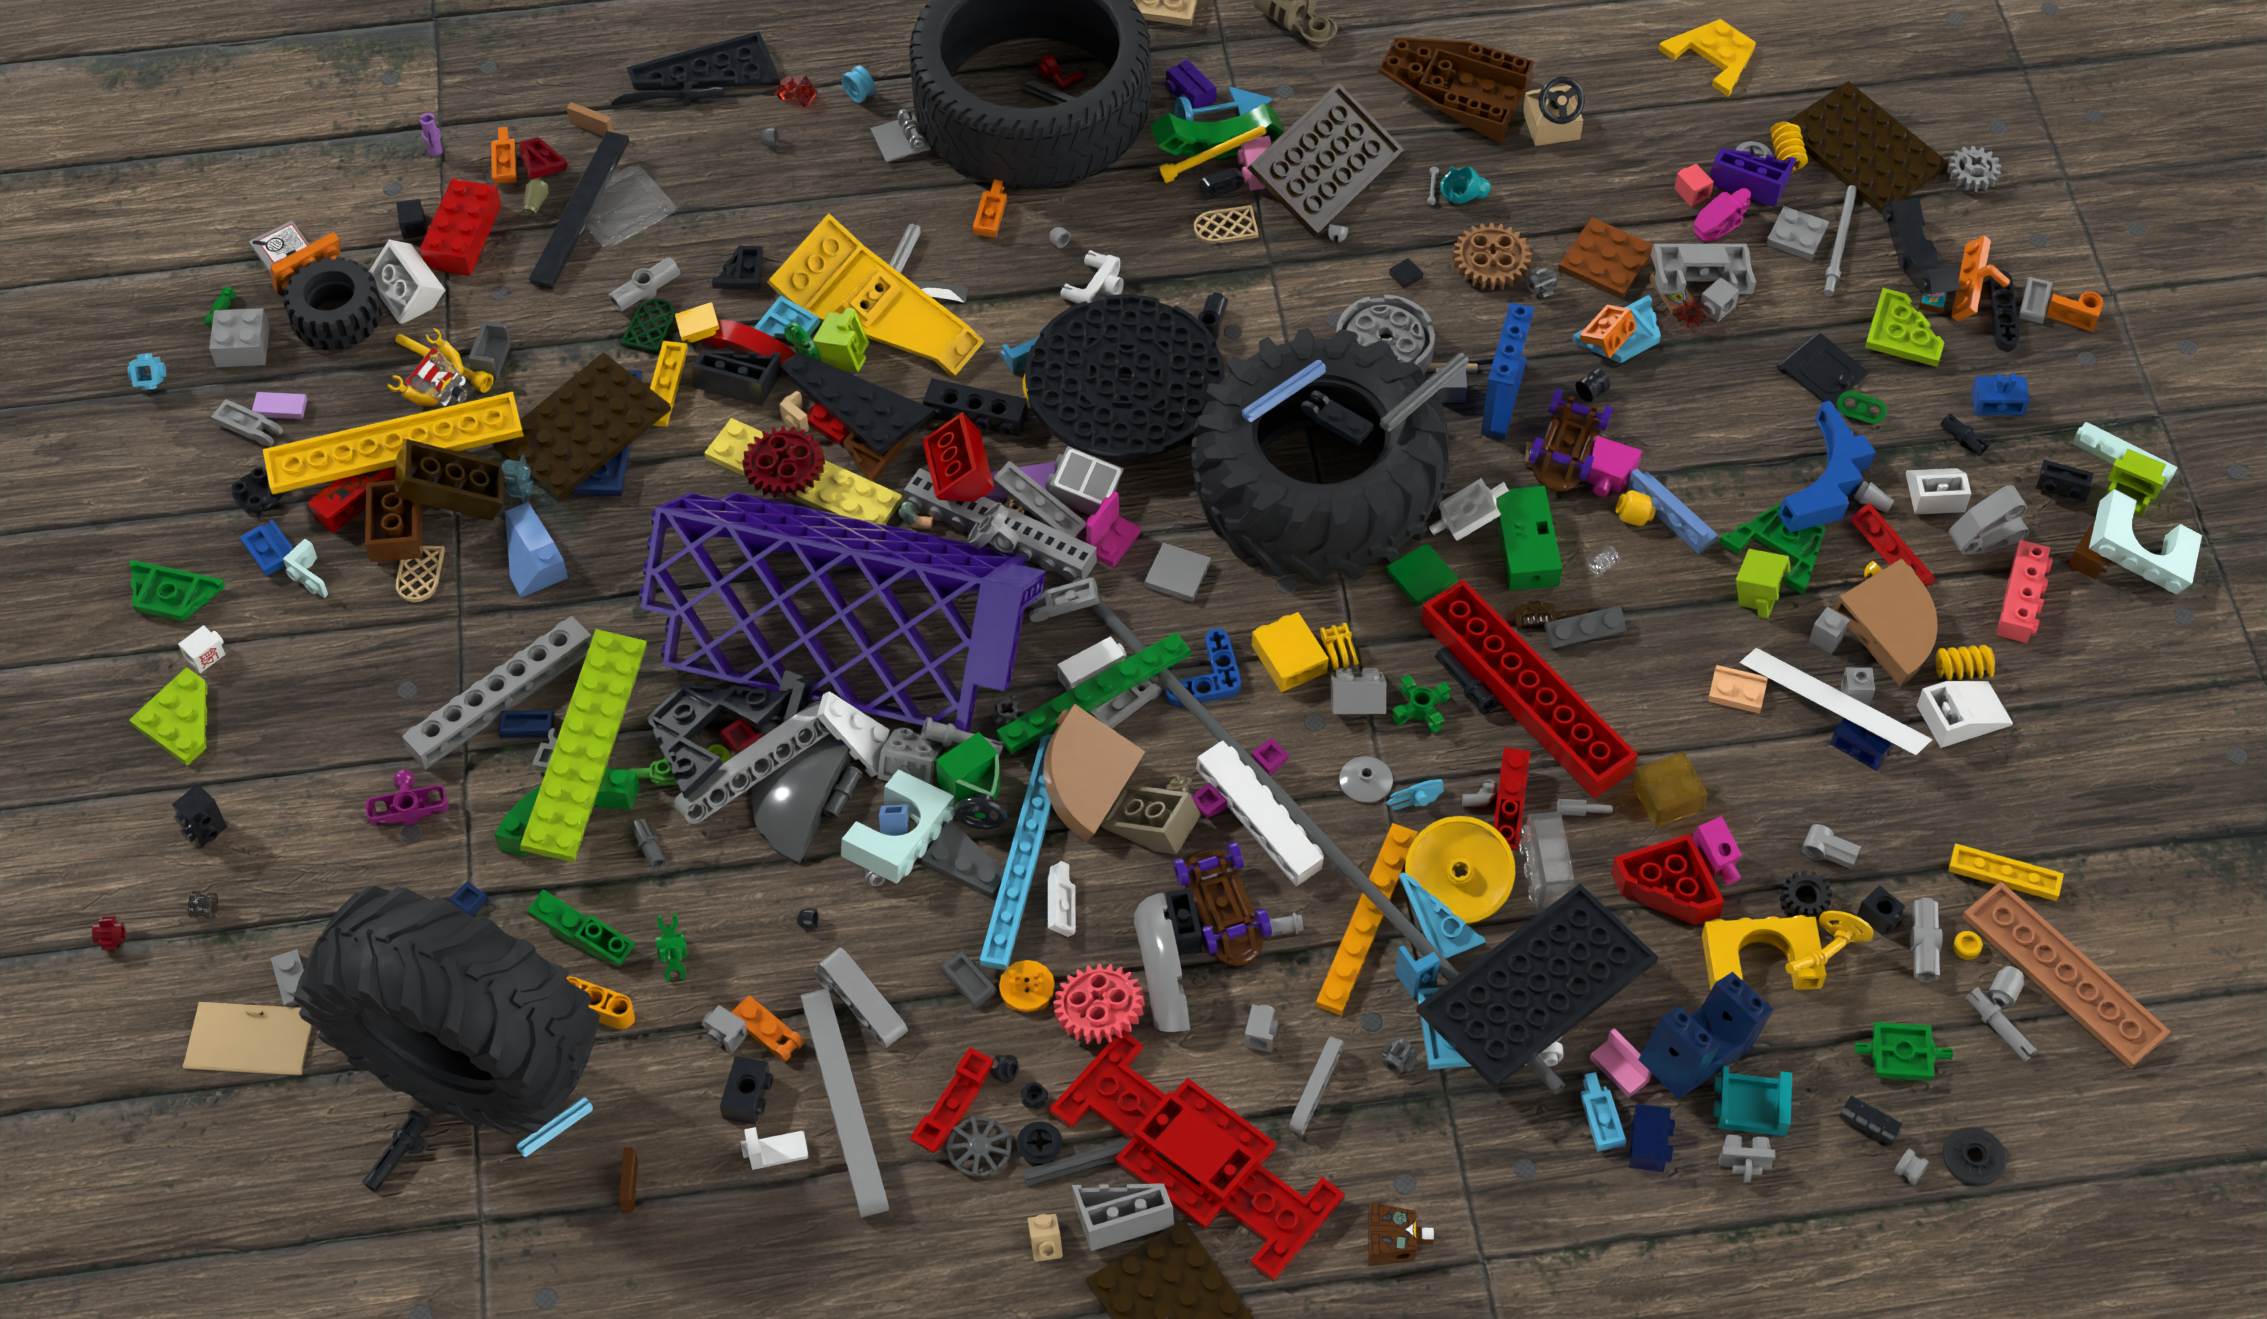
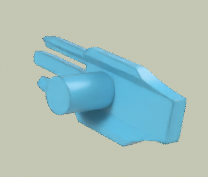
M1441 779L1428 780L1412 785L1407 789L1391 794L1390 798L1393 799L1388 800L1386 804L1389 806L1410 799V801L1393 806L1392 809L1399 810L1411 805L1416 807L1420 805L1426 806L1428 803L1435 801L1444 792L1443 781Z

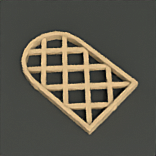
M1252 205L1208 211L1198 216L1194 222V232L1197 238L1206 243L1217 244L1259 237ZM1249 212L1251 214V218L1246 216ZM1233 214L1240 217L1237 221L1230 219ZM1217 216L1224 219L1220 224L1213 221ZM1202 219L1207 221L1204 226L1198 224ZM1243 219L1250 222L1246 227L1239 224ZM1226 221L1233 224L1230 229L1223 226ZM1210 223L1216 226L1214 231L1207 229ZM1252 225L1254 226L1255 232L1249 229ZM1236 226L1243 229L1240 234L1233 232ZM1219 229L1226 231L1223 237L1216 234ZM1203 231L1210 234L1208 238L1201 235Z
M423 546V552L428 557L422 561L418 558L414 559L418 564L412 568L407 565L412 559L400 561L396 579V590L402 599L408 602H421L430 598L435 593L439 583L445 552L444 546ZM438 554H440L439 561L435 558ZM432 559L436 564L428 569L424 564ZM404 566L407 569V571L402 574ZM421 566L425 571L417 575L414 570ZM437 568L436 575H434L431 571ZM411 573L415 578L407 583L403 578ZM429 574L432 579L425 583L421 578ZM400 581L404 584L401 588H399ZM419 581L422 586L414 590L411 585ZM406 588L412 592L407 596L401 593ZM425 588L429 591L422 596L418 594Z

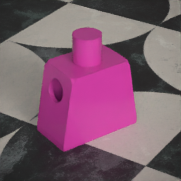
M1597 436L1592 454L1595 458L1587 480L1590 484L1595 485L1593 492L1600 497H1606L1609 490L1617 493L1622 492L1630 481L1631 472L1639 468L1642 450Z
M1722 816L1698 826L1692 839L1712 878L1721 875L1727 886L1738 882L1742 877L1735 865L1741 858V852Z

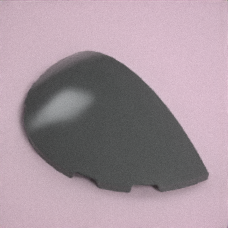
M832 733L817 741L753 785L752 788L753 819L760 835L763 834L771 843L774 851L797 864L801 863L821 822L820 815L831 795L834 785L839 776L843 777L852 759L849 753L851 749L842 739L837 740Z

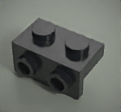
M2043 460L2036 489L2086 502L2092 487L2094 473Z

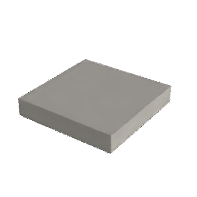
M1163 543L1146 577L1144 587L1193 602L1209 568L1211 558Z

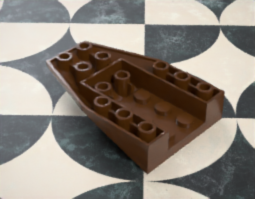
M1395 37L1378 72L1438 110L1501 144L1532 80L1534 61L1469 41Z

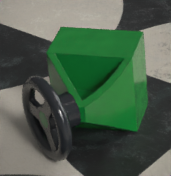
M978 732L936 759L938 788L954 796V815L958 821L972 828L988 830L1002 826L1007 820V812L1000 804L994 802L1001 787L998 752ZM991 810L998 813V819L993 820L990 817ZM967 816H971L982 821L973 820L968 818Z

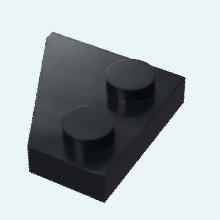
M738 246L733 252L732 258L723 265L721 274L712 279L713 289L759 290L764 254L763 246Z

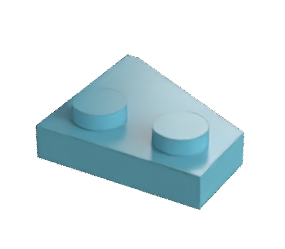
M780 296L754 328L773 338L787 339L784 328L790 322L800 325L809 336L821 322L816 315Z

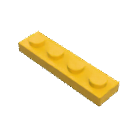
M663 341L650 389L670 404L671 410L652 426L668 427L688 353L687 343Z
M1956 843L1948 869L1949 872L1995 885L2002 881L2010 889L2056 902L2060 894L2064 873Z

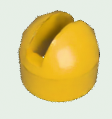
M1872 560L1864 569V577L1874 576L1883 569Z

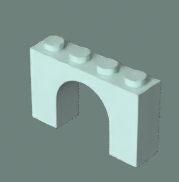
M2114 489L2099 502L2089 549L2144 577L2146 580L2165 588L2167 591L2176 595L2193 582L2202 535L2179 524L2165 535L2161 555L2150 553L2138 543L2132 531V519L2136 500Z
M899 769L884 787V804H908L909 817L918 826L907 834L889 836L856 821L842 838L841 857L896 884L904 875L907 876L911 872L916 859L923 857L931 840L938 838L942 826L946 822L949 823L954 816L953 795Z

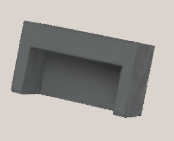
M490 321L482 322L468 358L472 371H485L491 374L494 380L498 379L511 345L506 324Z

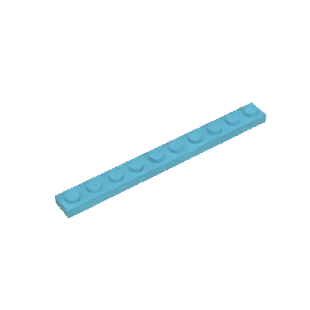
M1051 734L1042 737L980 957V966L1008 970L1052 808L1045 787L1043 770L1046 750L1053 736Z

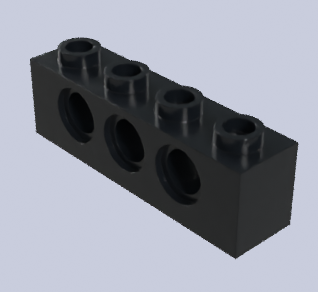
M931 378L923 399V405L935 409V416L931 419L949 422L963 412L978 429L1000 432L1004 435L1020 437L1028 415L1027 398Z

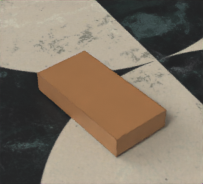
M572 102L566 107L570 124L603 137L606 131L614 132L611 117Z

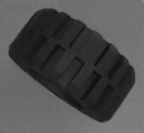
M328 257L322 258L323 261L316 262V260L310 262L308 267L305 268L303 266L297 271V275L291 277L289 285L287 284L284 291L283 302L295 335L298 339L303 340V343L311 347L314 345L315 348L321 350L329 348L330 351H338V348L341 347L347 349L351 348V345L354 343L360 344L364 341V337H369L374 332V328L378 327L381 321L380 318L383 315V303L373 274L364 265H358V262L351 259L345 261L343 257H336V259ZM346 297L351 299L344 306L334 310L324 311L316 309L321 303L332 298Z

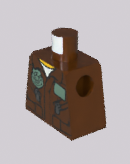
M1369 1203L1368 1266L1413 1261L1416 1257L1417 1245H1433L1434 1228L1417 1227L1416 1212L1414 1210Z

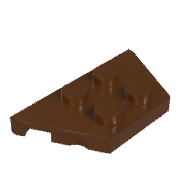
M918 429L880 457L852 433L843 441L844 448L866 479L875 482Z

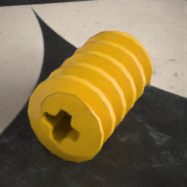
M1778 122L1772 126L1770 135L1777 160L1788 161V158H1796L1793 172L1803 168L1808 163V157L1804 148V142L1802 141L1803 137L1800 127L1789 122Z
M1981 645L1979 648L1970 646L1968 649L1962 646L1958 650L1951 647L1947 651L1944 648H1940L1936 653V671L1939 678H1942V675L1945 674L1946 679L1951 681L1953 673H1955L1957 679L1962 680L1963 672H1966L1967 678L1972 679L1974 671H1976L1979 679L1983 678L1984 671H1987L1989 678L1994 676L1995 658L1993 650L1986 645Z

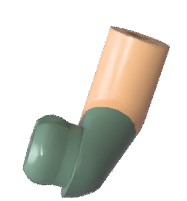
M906 501L901 504L899 515L908 526L932 530L933 517L918 516L914 512L915 507L911 502Z

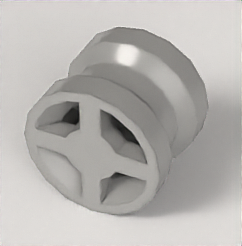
M1909 1148L1897 1164L1894 1173L1899 1176L1904 1175L1908 1178L1909 1183L1915 1185L1927 1168L1929 1161L1925 1158H1918L1915 1156V1152Z

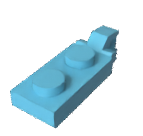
M1596 1072L1585 1074V1079L1583 1080L1585 1091H1581V1101L1597 1152L1625 1146V1135L1610 1090H1607L1606 1086L1600 1087Z

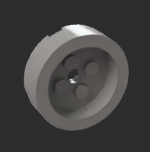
M1384 295V298L1370 299L1369 296L1350 305L1339 318L1336 333L1339 330L1351 331L1360 345L1368 346L1377 341L1387 343L1391 346L1399 363L1414 362L1421 368L1423 375H1425L1430 363H1432L1435 343L1432 320L1423 308L1406 298ZM1386 333H1387V334H1389V335L1392 336V338H1391V337L1388 338V339H1384V338H1383V339L1381 340V337H1380L1379 335H1383V334H1386Z

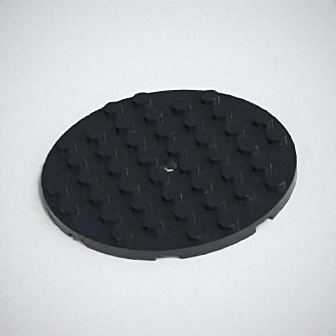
M1133 294L1103 296V300L1090 303L1084 301L1063 311L1041 330L1039 338L1030 348L1025 366L1027 397L1034 414L1041 424L1052 435L1068 446L1090 455L1110 459H1139L1156 456L1171 451L1196 436L1193 434L1195 422L1198 416L1202 415V411L1208 403L1204 395L1209 384L1219 385L1225 378L1223 357L1216 346V340L1197 318L1176 305L1171 307L1160 303L1157 298ZM1122 373L1130 374L1131 379L1119 378V375Z

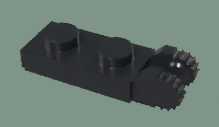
M1313 391L1310 396L1313 403L1305 401L1300 406L1306 415L1316 420V423L1356 446L1373 430V423L1333 400H1329L1325 394L1318 391Z

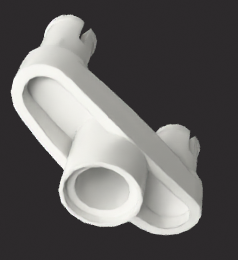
M1090 250L1085 256L1084 263L1099 270L1087 288L1080 289L1065 284L1061 290L1062 299L1077 304L1084 301L1090 303L1103 300V296L1121 294L1124 281L1122 278L1117 277L1120 271V259L1112 255H1101Z

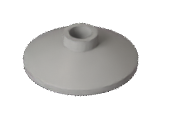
M1363 756L1354 758L1343 766L1339 776V783L1343 793L1348 798L1358 803L1370 804L1384 799L1389 794L1393 784V777L1389 767L1384 762L1373 757ZM1363 774H1369L1371 776L1364 777Z

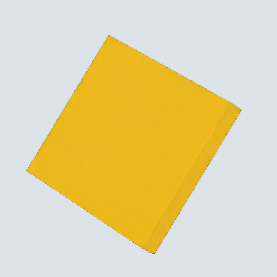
M712 302L675 314L682 341L695 342L715 335V330L720 329Z

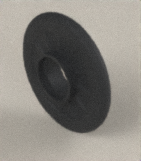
M1966 1127L1956 1130L1947 1138L1943 1147V1159L1947 1169L1954 1177L1966 1184L1983 1186L1993 1183L2000 1178L2006 1168L2007 1158L2003 1145L1993 1134L1984 1129ZM1971 1150L1979 1152L1982 1156V1161H1971L1967 1156V1152Z

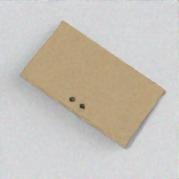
M199 1002L183 1068L302 1075L312 1025L301 1019L299 1015L301 1008Z

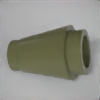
M532 179L530 183L526 184L522 209L524 214L536 216V213L549 194L548 185L545 182Z

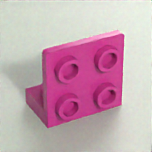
M1115 491L1109 497L1103 499L1097 513L1091 515L1085 525L1087 529L1086 543L1097 547V560L1111 568L1115 567L1141 533V527L1119 516V493Z

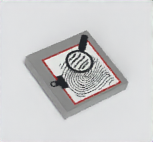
M292 220L249 241L251 248L270 274L271 265L310 245Z

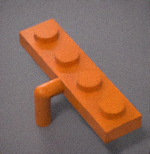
M1985 235L1976 240H1971L1965 245L1959 275L1960 290H1956L1951 315L1957 322L1977 313L1983 279L1990 275L2002 287H2006L2010 283V280L1994 265L1986 266L1991 240Z

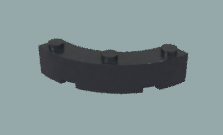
M1920 197L1884 203L1882 211L1883 220L1888 223L1891 239L1898 256V265L1900 269H1904L1911 282L1926 294L1960 290L1957 265L1940 261L1939 253L1932 240H1926L1921 226H1926Z

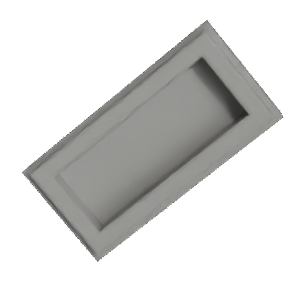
M2028 277L2018 318L2043 324L2053 282Z

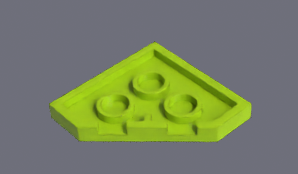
M1882 288L1865 348L1938 367L1944 341L1940 336L1936 337L1930 329V323L1920 311L1917 312L1911 304L1912 300L1907 294Z
M186 667L129 720L135 729L186 766L206 749L207 745L205 737V727L207 726L206 681Z

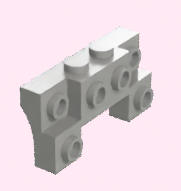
M1747 244L1653 245L1651 258L1656 269L1654 279L1660 294H1683L1687 284L1686 281H1717L1720 277L1739 289V295L1753 294L1757 282L1751 268L1750 251Z

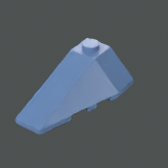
M529 502L505 511L510 578L520 598L567 579L568 575L564 560Z

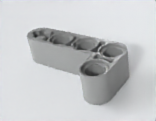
M839 947L817 964L814 975L824 988H828L829 991L832 988L881 1047L887 1049L908 1032L904 1021L844 949Z

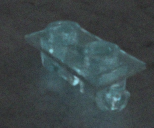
M522 455L520 462L510 459L504 461L502 470L504 477L507 478L508 493L515 498L520 497L524 504L527 503L528 497L533 494L534 482L530 478V466H527L525 456Z

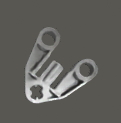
M2007 485L1969 509L1950 528L1948 533L1963 555L1985 554L2018 543L2019 540H2024L2030 533L2020 517L2027 510V505L2014 485Z

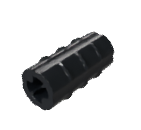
M1852 1095L1839 1116L1840 1119L1850 1123L1851 1126L1861 1129L1864 1133H1868L1890 1146L1903 1123L1892 1118L1891 1115L1888 1116L1879 1111L1878 1108H1874Z

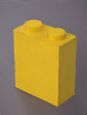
M1299 612L1285 615L1278 621L1269 625H1262L1252 632V647L1281 693L1327 673L1329 658Z

